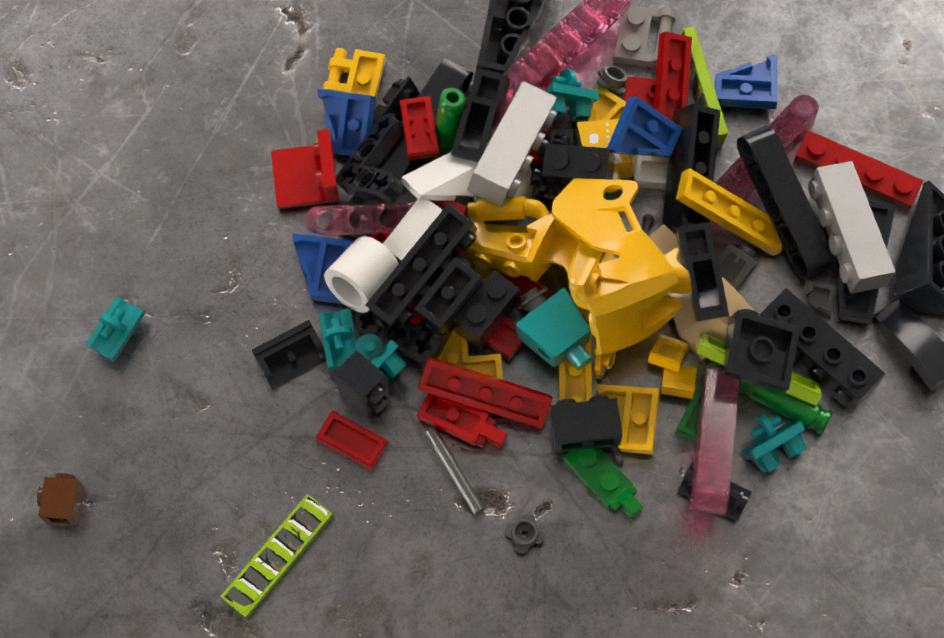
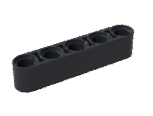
M764 126L737 139L739 155L795 272L799 277L807 279L832 267L835 260L829 243L775 131L770 126Z

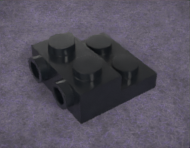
M737 310L729 318L724 348L727 350L722 375L785 393L790 387L800 328L790 325V322L785 319H769L759 316V313L754 310Z

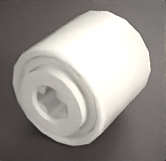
M367 236L358 237L326 270L324 274L325 282L330 291L345 306L356 312L365 313L370 310L365 306L366 303L399 263L391 251L381 242Z

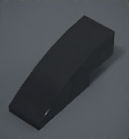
M477 69L471 94L467 95L451 156L479 162L495 133L510 86L508 75Z
M710 222L677 227L676 236L682 266L690 274L692 293H689L696 322L728 317V306L718 255L714 248Z
M899 300L874 314L873 321L909 369L914 367L931 391L944 384V342L916 313Z

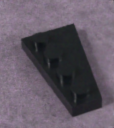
M868 201L885 246L888 248L896 205ZM836 257L840 319L872 325L879 288L850 294L847 283H844L840 277V265Z

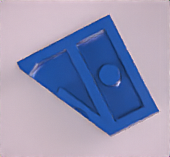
M769 55L765 62L752 65L749 62L740 65L737 69L717 73L715 75L714 89L720 106L776 109L778 102L777 55Z
M318 88V97L323 100L327 113L324 118L327 128L332 134L331 139L335 154L351 156L373 126L376 96Z
M637 96L629 97L607 148H610L614 154L671 156L682 128Z
M293 233V242L311 299L343 304L330 291L325 282L324 274L353 241Z

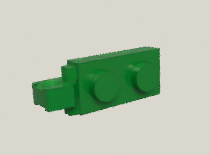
M600 448L570 451L564 457L565 463L607 508L611 507L614 511L621 508L631 520L642 512L643 506L633 496L637 493L633 483Z

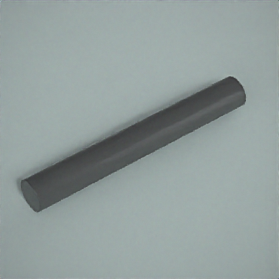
M435 426L425 431L426 437L473 515L476 516L482 513L485 507Z

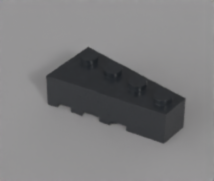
M489 0L474 79L478 68L505 74L509 77L547 0Z

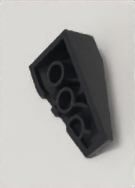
M927 181L923 184L896 267L894 293L899 301H902L913 311L944 315V194L934 184Z

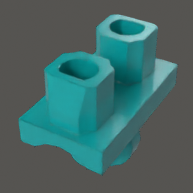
M563 69L559 76L554 75L552 83L549 84L545 92L557 97L553 106V110L557 111L556 117L565 115L566 106H569L570 119L572 121L583 122L591 117V104L599 100V91L581 88L582 81L577 80L576 73L572 69Z
M116 297L107 312L102 313L100 316V323L90 336L86 346L115 362L145 315L144 310Z
M350 308L331 313H318L328 371L338 369L355 352L356 337Z
M368 333L359 337L355 343L354 350L360 352L386 375L387 382L393 379L406 365L394 353L399 345L392 339L383 346L378 336Z
M761 413L755 417L757 427L750 431V435L754 440L762 435L764 437L743 449L742 453L745 459L753 460L762 472L768 473L781 464L773 449L782 445L788 457L796 456L807 449L800 434L805 431V428L801 421L795 424L790 421L775 430L777 426L782 424L781 418L776 415L769 420Z

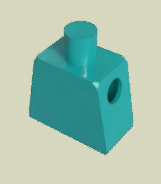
M562 288L516 323V336L553 367H557L568 359L579 371L593 359L583 347L590 341V328L565 288Z

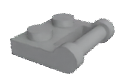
M623 4L614 62L657 69L659 34L665 31L671 32V26L676 20V10L670 7L656 9ZM651 22L660 23L656 49L653 54L646 53Z

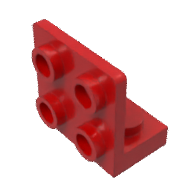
M329 129L317 130L318 142L312 143L313 145L279 149L271 152L276 203L279 209L339 201L334 152Z

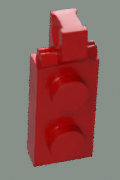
M430 393L427 394L417 413V419L474 446L477 445L483 448L485 443H488L502 450L508 439L507 432L494 427L496 420L491 418L489 413Z

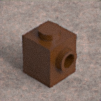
M57 473L55 477H44L43 487H39L37 492V506L40 507L39 517L46 524L79 526L85 487L76 479V476L67 473Z

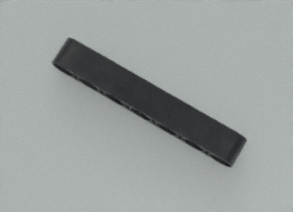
M447 58L442 60L418 96H431L435 123L441 93L447 88H456L465 94L473 78L472 71ZM404 129L397 142L377 167L392 172L400 181L402 176L414 171L422 160H408ZM352 196L338 219L337 229L355 239L362 236L368 237L377 225L382 222L393 205V201L388 204H381Z

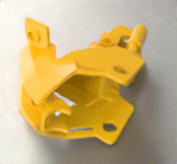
M574 178L554 199L551 214L542 202L535 199H527L526 196L507 197L502 207L484 198L477 199V202H469L468 216L478 229L475 232L477 238L467 251L462 249L459 255L473 262L480 269L488 270L492 267L502 270L510 277L517 278L519 275H522L536 282L552 263L562 266L568 274V284L575 305L590 311V329L592 335L596 338L594 370L597 379L602 380L606 369L612 368L616 357L615 351L632 346L649 337L682 307L681 302L676 297L667 295L668 293H692L690 274L677 261L679 249L675 248L664 256L656 244L642 230L630 206L638 192V184L635 181ZM611 189H620L623 192L615 200H606L604 198V194ZM618 212H625L633 231H626ZM526 216L534 217L537 220L527 225V227L484 223V221L525 219Z

